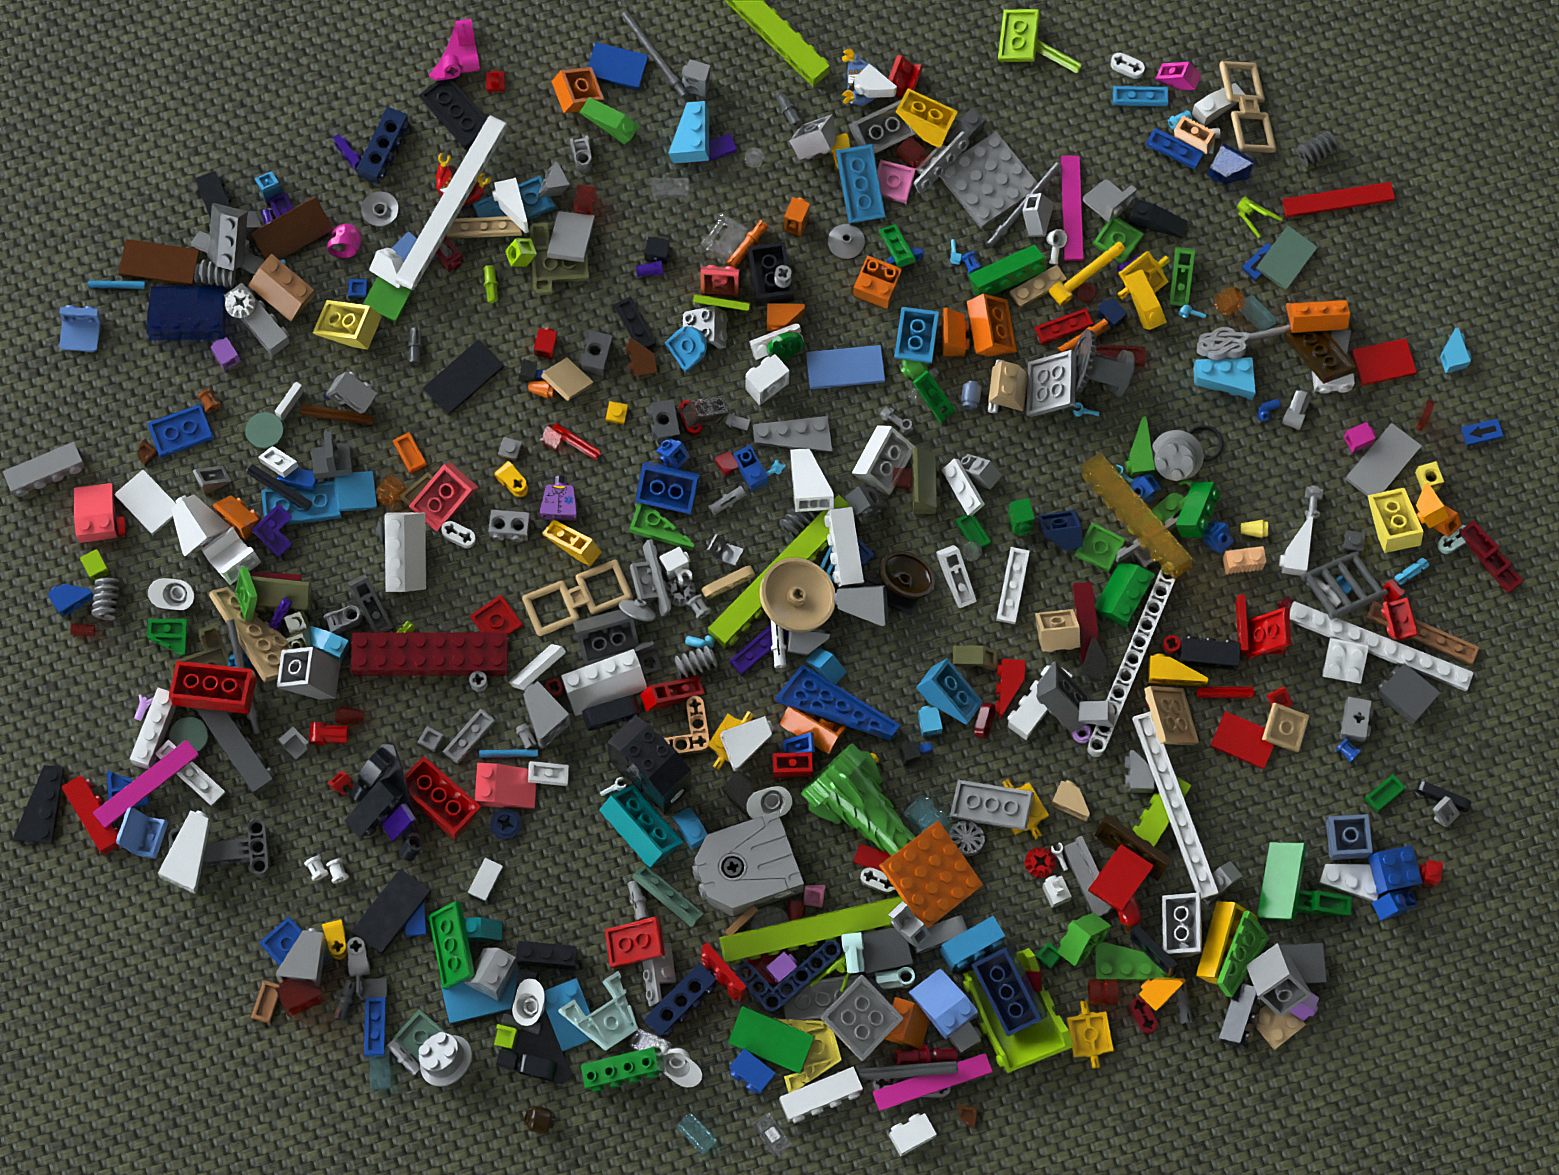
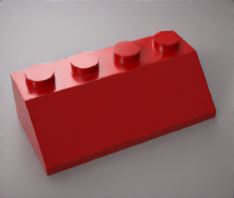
M424 756L405 774L412 804L454 841L468 828L481 809V806Z

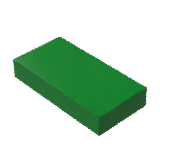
M965 514L955 520L956 525L975 553L992 543L975 515L969 516Z
M1392 774L1368 794L1364 800L1377 814L1401 794L1406 787Z

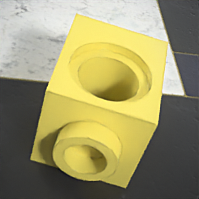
M1437 462L1418 466L1415 474L1421 490H1423L1425 484L1429 483L1434 492L1439 491L1444 480ZM1426 476H1431L1434 482L1428 481Z

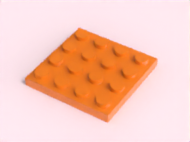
M939 820L879 865L904 903L908 905L913 915L925 924L927 929L983 885Z

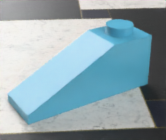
M310 626L311 647L339 660L342 664L351 647L349 641L329 631Z

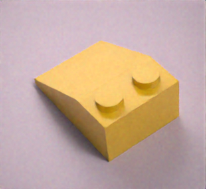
M908 88L896 113L924 141L941 148L958 111Z

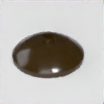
M895 551L886 555L881 563L880 573L883 581L893 592L900 596L911 599L923 598L934 588L935 576L931 567L922 558L913 553Z

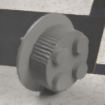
M1181 430L1167 431L1161 434L1152 445L1155 469L1160 475L1172 481L1191 478L1200 470L1203 464V448L1200 442L1188 432Z
M439 1032L427 1039L419 1048L421 1074L429 1084L434 1086H447L458 1081L467 1072L472 1061V1049L469 1043L464 1038L449 1033Z

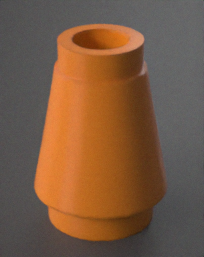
M547 381L529 382L528 392L547 399L555 398L557 391Z

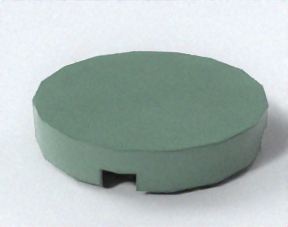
M263 412L250 418L245 431L246 437L252 446L257 449H269L280 443L283 438L284 429L282 422L277 416L272 413Z
M185 717L176 721L171 727L169 739L176 747L187 740L197 753H200L207 746L208 730L199 719Z

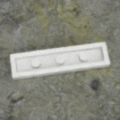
M1014 547L1010 549L996 621L1015 624L1029 550Z
M167 740L155 755L161 760L174 750L176 746ZM190 762L176 773L211 807L226 793L193 762Z

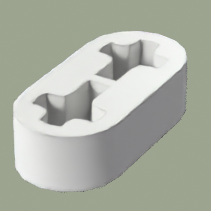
M1116 53L1112 56L1111 67L1113 70L1134 79H1138L1143 75L1145 67L1141 61L1123 53ZM1119 59L1122 60L1120 65L1116 64ZM1135 67H1138V68H1139V70H1137L1136 72H1133V69H1134Z
M447 521L442 525V535L445 539L466 549L475 545V534L471 530L453 521ZM451 527H453L454 532H456L457 534L453 532L447 534L446 528L450 529ZM460 535L464 537L470 535L471 541L465 543Z
M870 867L865 868L861 872L860 879L863 885L885 894L894 892V887L889 886L888 889H885V885L879 882H887L888 878L884 872ZM872 873V877L878 880L876 881L871 879L868 882L866 881V877L864 875Z

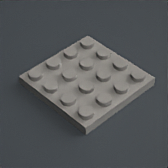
M996 131L958 156L939 176L981 229L1022 202L1026 195L1038 184Z

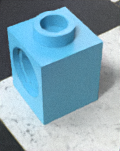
M932 705L922 707L918 711L922 737L941 734L943 728L938 708Z

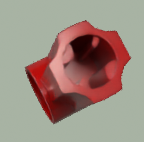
M322 722L310 723V744H347L348 726L327 725Z

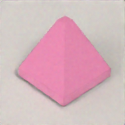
M806 885L803 899L804 905L822 908L826 885Z

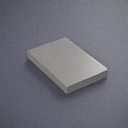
M558 211L547 251V258L584 262L595 216Z

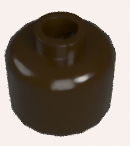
M532 1106L530 1110L527 1109L524 1118V1125H527V1129L540 1134H546L549 1128H553L555 1117L552 1116L551 1110L539 1106Z

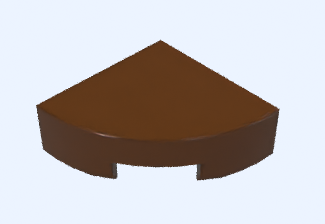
M142 440L139 445V458L146 467L158 452Z
M958 1105L960 1119L967 1126L975 1128L978 1108Z

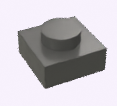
M1346 530L1343 550L1362 553L1365 533Z

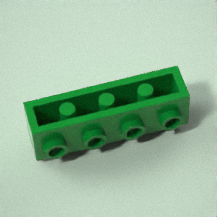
M1034 244L968 274L970 287L977 296L981 294L992 296L1047 271L1045 257Z
M653 1046L582 1064L581 1070L584 1088L592 1090V1092H600L607 1086L616 1088L622 1086L623 1082H640V1078L643 1077L648 1079L657 1078L659 1073L665 1072L661 1048Z

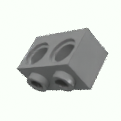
M689 59L688 65H684L682 70L684 89L686 92L706 97L711 82V65Z
M491 510L489 536L499 541L504 540V538L512 539L514 542L528 540L529 513ZM498 523L505 525L502 529L495 528V525ZM516 525L524 526L520 531L514 529Z

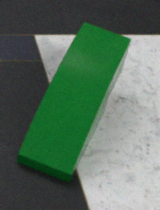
M1300 890L1296 912L1349 917L1351 916L1352 897L1317 890L1314 892Z

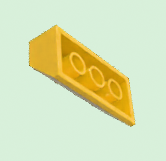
M1216 902L1196 976L1209 983L1218 985L1217 980L1244 911H1248L1247 909L1235 902ZM1252 913V915L1254 916V918H1255L1256 920H1258L1257 916Z

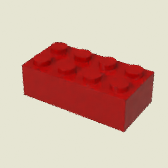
M177 661L168 697L174 706L249 714L257 677L253 669Z

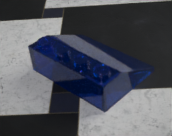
M151 286L146 331L149 339H224L226 329V300L224 295L227 294V288L224 286Z

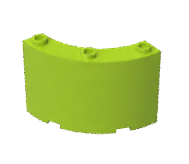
M1030 948L1016 953L1024 970L1040 971L1036 957ZM974 969L963 973L966 980L963 981L964 988L967 993L970 992L975 1008L978 1010L981 1023H979L983 1035L987 1034L997 1055L996 1060L999 1067H1004L1007 1073L1074 1047L1069 1030L1060 1015L1056 1016L1054 1011L1055 1005L1049 992L1045 991L1043 984L1042 991L1036 992L1047 1017L1007 1037Z

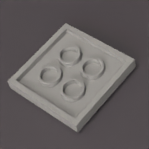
M1069 350L1028 362L1026 415L1034 417L1075 405V351Z
M863 975L859 976L820 1017L861 1061L904 1019Z

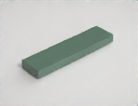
M644 865L634 873L632 877L689 926L693 927L705 915L648 866Z

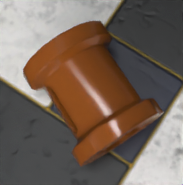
M212 388L205 389L198 394V399L202 400L206 413H212L221 407L220 402H217L213 395L214 391Z

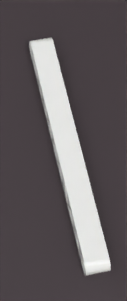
M491 115L487 118L401 266L395 279L397 284L410 290L415 289L475 186L478 176L483 172L505 134L508 125L506 122Z
M1164 566L1159 572L1106 700L1115 708L1114 727L1175 582L1177 572L1172 566ZM1168 573L1172 576V578L1165 579L1163 577V574ZM1162 590L1165 593V595L1158 596L1156 594V591ZM1155 607L1158 612L1152 613L1149 611V608ZM1142 624L1150 625L1151 629H1143ZM1135 641H1142L1144 646H1136ZM1128 658H1135L1137 663H1129ZM1128 675L1130 680L1123 681L1120 676ZM1121 692L1123 697L1116 698L1113 693ZM1100 725L1095 726L1087 747L1088 753L1092 757H1100L1104 753L1114 727H1107L1109 731L1103 733L1099 729ZM1099 743L1102 749L1095 750L1092 744Z

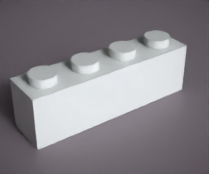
M852 507L831 509L825 515V525L829 527L830 533L827 535L829 546H832L830 559L831 564L835 566V572H833L834 583H837L838 588L859 586L864 583L853 509Z
M1047 665L1041 673L1042 676H1044L1050 666ZM1064 670L1072 678V674ZM1037 680L1030 687L1031 693L1028 697L1024 695L1020 700L1019 709L1017 711L1013 710L1007 718L1009 720L1007 727L1025 740H1027L1048 712V708L1037 700V684L1039 683Z
M157 688L130 757V761L135 766L148 770L156 761L157 756L155 753L161 748L177 707L172 704L168 697L170 691Z
M851 1067L779 1097V1101L788 1122L793 1121L797 1123L804 1120L805 1115L812 1113V1116L823 1112V1108L829 1105L833 1108L842 1104L841 1100L846 1098L853 1100L859 1097L863 1088L854 1067Z

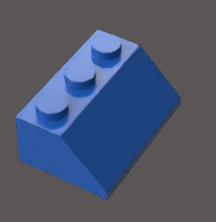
M645 462L642 465L635 502L691 514L701 474Z

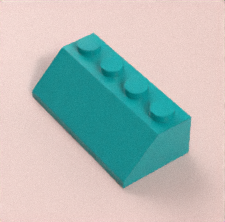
M634 785L611 795L599 809L605 819L612 824L649 868L663 861L683 843L681 838Z

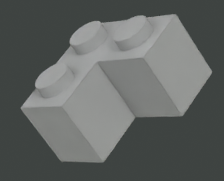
M346 371L336 377L325 395L340 406L346 403L362 414L367 410L377 392L374 391V387L370 384L362 383L358 380L359 377L356 374Z

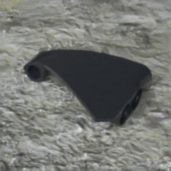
M522 968L519 969L513 1003L520 983L526 979L539 981L540 973ZM544 1010L537 1022H542L539 1035L524 1030L518 1031L514 1050L502 1047L498 1054L496 1066L515 1070L522 1075L563 1084L572 1077V1074Z

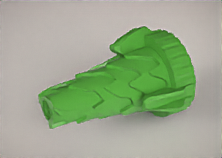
M853 743L833 759L800 793L809 802V810L812 813L836 824H839L843 819L852 829L856 828L866 839L872 840L882 851L886 850L891 856L916 837L902 823V820L893 809L894 805L881 793L883 789L879 784L883 780L872 755L868 751H860Z

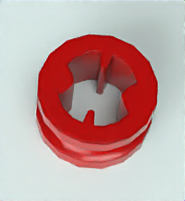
M1169 635L1163 641V650L1168 654H1175L1179 650L1181 642L1177 636ZM1171 641H1174V645L1176 646V648H1174V646L1172 649L1169 648V644L1166 642L1170 643Z
M558 679L547 681L545 685L546 690L553 698L559 697L563 692L561 681ZM557 684L559 690L551 692L550 685Z

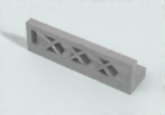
M1080 836L1076 838L1075 842L1063 846V852L1091 912L1101 917L1113 912L1114 908L1088 891L1099 875V871L1083 837Z

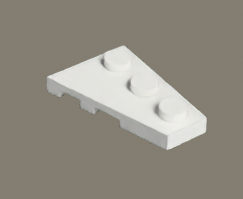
M1325 864L1319 884L1372 902L1377 900L1378 894L1370 864Z

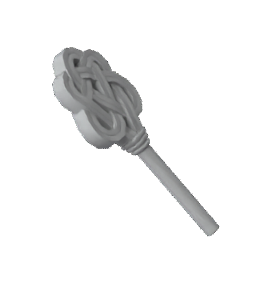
M1286 325L1252 334L1235 332L1234 329L1229 327H1220L1212 333H1204L1199 336L1197 353L1207 356L1212 360L1241 358L1245 355L1246 346L1252 343V341L1284 334L1285 331L1291 330V327Z

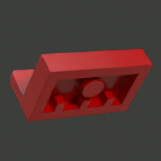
M903 55L896 57L888 78L897 86L895 96L898 99L903 98L908 88L915 91L923 69L921 64L913 65Z

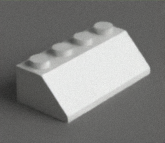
M425 513L385 514L386 592H408L426 589Z
M634 649L561 675L562 683L575 717L581 715L582 711L586 708L635 695L647 688Z

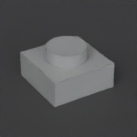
M503 437L498 457L517 461L522 442Z

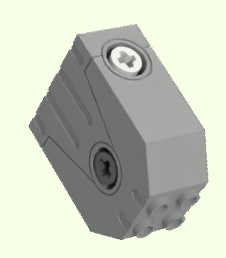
M778 811L706 835L694 859L695 866H692L694 879L696 882H700L699 892L702 900L706 899L709 906L731 916L744 913L753 905L759 908L785 899L787 896L791 897L802 893L804 888V882Z

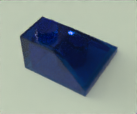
M1223 143L1210 166L1208 176L1213 181L1222 184L1249 179L1255 160Z

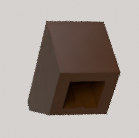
M633 338L628 339V344H625L627 355H631L632 362H628L630 374L634 373V377L657 374L654 353Z

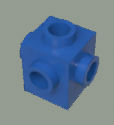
M670 438L665 440L656 450L660 456L659 460L663 465H669L676 469L690 457L681 441H675Z
M1147 474L1142 477L1138 476L1131 481L1132 485L1127 490L1134 502H1137V504L1144 502L1148 504L1156 498L1154 495L1162 488L1152 474Z
M1216 520L1208 523V528L1203 535V542L1206 546L1219 553H1222L1229 547L1234 540L1229 532L1230 528L1228 525Z

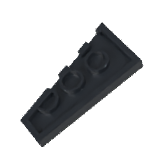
M43 766L13 836V841L53 845L64 767Z

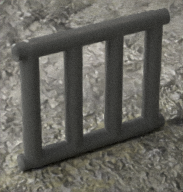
M1358 551L1331 561L1300 576L1302 581H1306L1327 609L1330 620L1388 595L1387 590L1380 587L1361 561ZM1353 561L1375 593L1367 596L1344 564ZM1338 568L1360 600L1351 603L1329 571ZM1322 574L1344 607L1336 610L1314 580V577Z

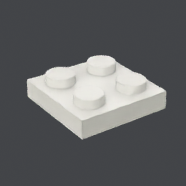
M1330 638L1322 676L1361 683L1369 646Z

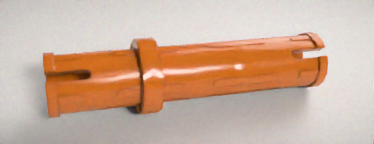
M759 220L754 229L746 234L745 240L726 264L737 269L738 265L748 254V247L758 244L761 236L769 226L762 220Z
M1102 319L1099 323L1086 329L1092 330L1097 339V336L1110 329V325H1106L1108 322ZM1081 334L1058 347V352L1074 351Z

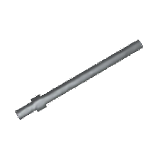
M624 11L621 16L668 78L670 86L675 88L682 98L687 96L688 93L680 84V79L672 73L628 11Z
M1056 162L1029 194L1040 193L1061 169V164ZM1025 199L1008 219L996 228L995 234L987 242L988 246L992 248L1000 238H1003L1008 233L1007 230L1022 214Z
M234 619L228 620L226 622L237 667L245 668ZM252 699L250 713L246 715L247 719H250L253 734L261 733L257 719L259 715L258 710H255Z

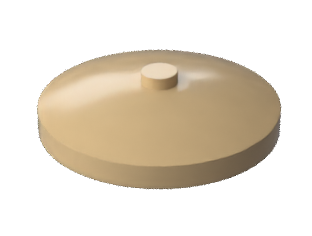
M801 558L781 560L775 563L762 579L760 585L762 607L775 624L788 631L803 633L819 628L828 620L835 607V589L830 577L821 567L809 560Z

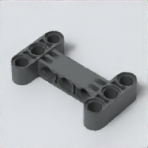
M260 819L251 820L247 827L248 838L206 843L202 867L250 861L253 874L257 878H266L270 873L268 832L264 822ZM261 826V832L253 833L254 827ZM174 828L170 831L169 850L181 828ZM257 845H263L264 849L261 852H254ZM264 864L265 869L261 872H257V865Z

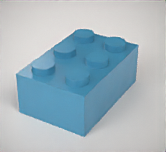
M994 916L943 943L940 954L951 973L955 970L960 972L968 967V963L972 961L975 963L983 959L984 955L989 951L994 953L1000 950L1005 934Z

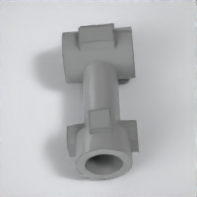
M885 407L880 414L882 420L885 422L890 420L898 425L900 433L903 435L912 433L911 420H902L893 414L894 409L891 407Z
M1311 485L1306 487L1305 498H1310L1309 510L1305 511L1306 520L1309 516H1312L1313 522L1318 521L1320 517V512H1317V500L1322 499L1323 489H1320L1318 486Z

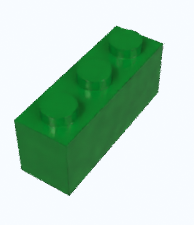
M1214 482L1192 483L1176 522V527L1182 537L1203 538L1210 518L1214 514L1216 503L1220 499V492Z

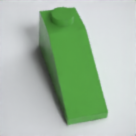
M590 97L579 112L623 144L632 139L640 126L627 115Z
M1175 247L1169 305L1184 306L1189 303L1195 257L1194 249Z
M1146 416L1141 419L1128 461L1125 462L1126 472H1130L1131 478L1142 477L1147 474H1152L1153 476L1155 471Z

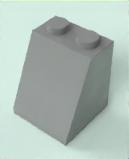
M887 585L839 588L834 593V604L838 605L839 610L880 626L889 624Z
M314 647L282 650L277 688L319 700L334 699L337 693L341 662Z
M537 681L535 684L531 683L528 685L523 695L538 745L542 750L570 726L571 723L568 712Z
M309 928L308 931L303 930L277 970L276 976L280 983L320 987L326 948V938L323 932L315 928Z
M1278 943L1246 965L1257 996L1279 1017L1312 996L1290 955Z
M483 948L473 966L475 976L464 981V983L499 1002L518 969L516 957L500 948Z

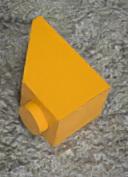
M1429 483L1425 484L1416 504L1419 511L1416 515L1421 524L1425 523L1430 529L1448 519L1449 516Z
M1155 978L1152 981L1148 979L1141 986L1143 990L1139 995L1157 1011L1186 980L1184 978Z

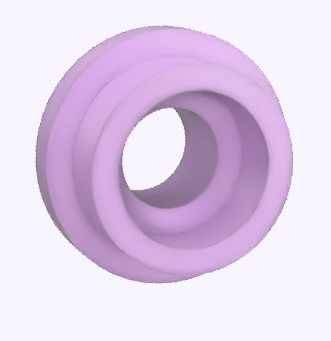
M1085 725L1072 732V736L1076 742L1086 743L1091 739L1092 731L1089 726ZM1083 731L1085 736L1080 737L1078 733Z

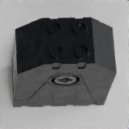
M634 716L607 742L609 762L616 766L663 814L671 809L692 788L691 769L679 753L659 733L654 731L651 725L639 717Z

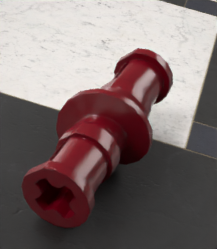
M923 1044L921 1050H895L896 1066L957 1062L956 1047L929 1050L927 1044Z

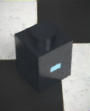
M648 237L645 248V261L654 262L661 260L663 264H667L668 258H672L673 247H670V240Z

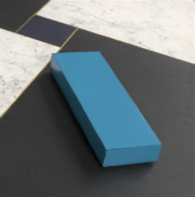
M1113 86V105L1168 106L1169 104L1168 87Z

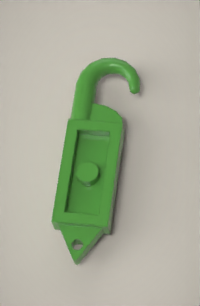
M1187 479L1182 480L1178 483V485L1181 486L1183 484H1187L1191 487L1193 481ZM1178 493L1169 494L1143 517L1140 534L1150 532L1155 527L1161 528L1164 526L1165 521L1175 517L1182 510L1187 496L1183 497Z

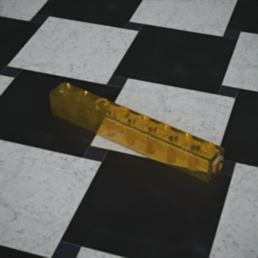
M1098 453L1082 464L1081 474L1084 480L1093 485L1095 493L1104 498L1107 507L1115 511L1117 518L1121 522H1125L1128 531L1132 535L1135 534L1140 545L1150 551V556L1155 562L1158 561L1161 564V568L1166 575L1169 574L1175 579L1192 568V557L1101 453Z

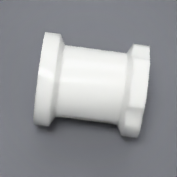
M320 855L314 856L304 863L306 867H309L313 875V881L320 880L329 874L320 861Z
M342 858L332 860L326 864L331 872L333 884L343 882L349 878L342 865Z

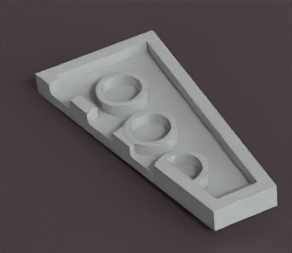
M828 416L752 424L755 445L778 448L789 447V449H810L812 452L822 451L832 454Z

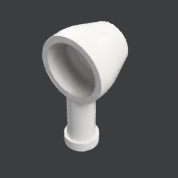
M1061 229L1053 230L1046 236L1047 243L1052 246L1049 264L1058 265L1059 250L1067 242V235Z

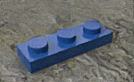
M1154 128L1146 142V146L1194 170L1204 154L1203 151L1157 128Z
M386 997L366 998L364 1056H385Z

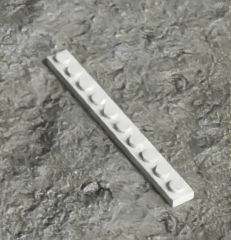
M1294 601L1292 603L1290 622L1333 639L1366 644L1369 646L1368 653L1400 666L1406 663L1415 672L1463 691L1468 690L1474 673L1472 671L1338 618L1330 620L1328 614Z
M1151 711L1134 716L1132 720L1196 893H1201V899L1217 895L1219 892L1165 746L1160 744L1156 736V728L1151 718Z

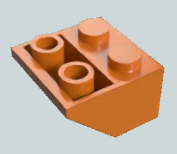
M867 255L854 285L853 296L888 309L902 268Z

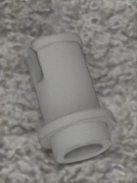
M733 413L728 414L726 424L729 427L733 426L747 431L751 420L736 416Z
M524 723L516 728V734L520 736L525 748L530 749V746L531 748L537 745V742L529 730L530 726Z

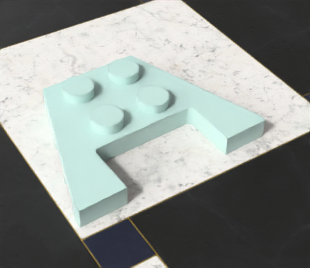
M619 971L603 981L613 999L599 1009L585 1016L576 1001L572 1000L558 1010L561 1015L605 1051L638 1030L631 1006H628L625 996L626 990H623Z

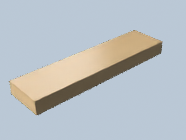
M508 216L455 219L447 232L448 239L522 235L521 228Z

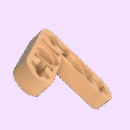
M692 696L687 700L686 706L690 734L664 738L669 745L670 742H673V748L679 755L704 752L708 749L709 734L704 702L698 696ZM694 701L700 704L698 706V714L694 715V708L690 707ZM700 719L704 725L702 728L696 729L692 725L693 721ZM699 738L706 741L703 743V747H700L699 744H693V749H690L689 739H692V743L698 742ZM685 741L687 743L686 749H677V742Z

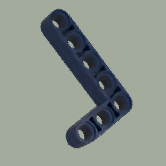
M836 941L826 942L774 989L748 963L741 964L738 967L737 976L747 986V991L767 1013L775 1014L839 958L840 945ZM829 947H833L836 949L837 953L835 955H829L827 954L826 949ZM814 960H819L822 966L816 969L812 967L811 963ZM743 970H749L751 976L743 978L740 973ZM799 973H804L807 976V980L799 981L796 976ZM760 984L765 990L757 993L753 988L755 985ZM784 986H790L793 992L786 995L781 989ZM775 999L778 1005L771 1008L767 1005V1001Z

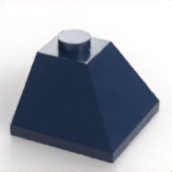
M1075 510L1037 515L1044 536L1064 550H1075L1083 547L1082 526Z

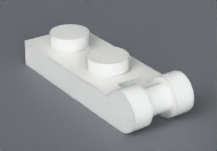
M792 324L749 341L754 358L757 360L767 356V345L776 336L785 332H797L800 334V325Z

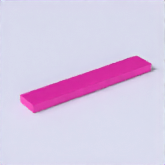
M1061 156L1063 231L1067 235V242L1064 246V261H1083L1080 156Z
M185 740L96 809L93 815L106 829L123 816L128 807L133 808L196 759L199 754Z
M986 1053L958 1062L957 1073L916 1076L873 1091L878 1110L882 1111L992 1073Z

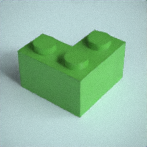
M1094 912L1084 915L1076 921L1073 920L1067 927L1068 932L1066 936L1060 941L1061 946L1057 953L1074 966L1086 962L1093 946L1105 940L1111 925Z

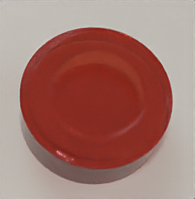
M1089 283L1080 285L1076 293L1077 298L1084 303L1091 302L1096 294L1094 286Z

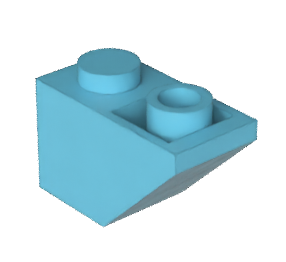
M1459 328L1454 329L1440 356L1446 374L1466 369L1472 360L1470 351L1466 350L1464 334L1460 333Z

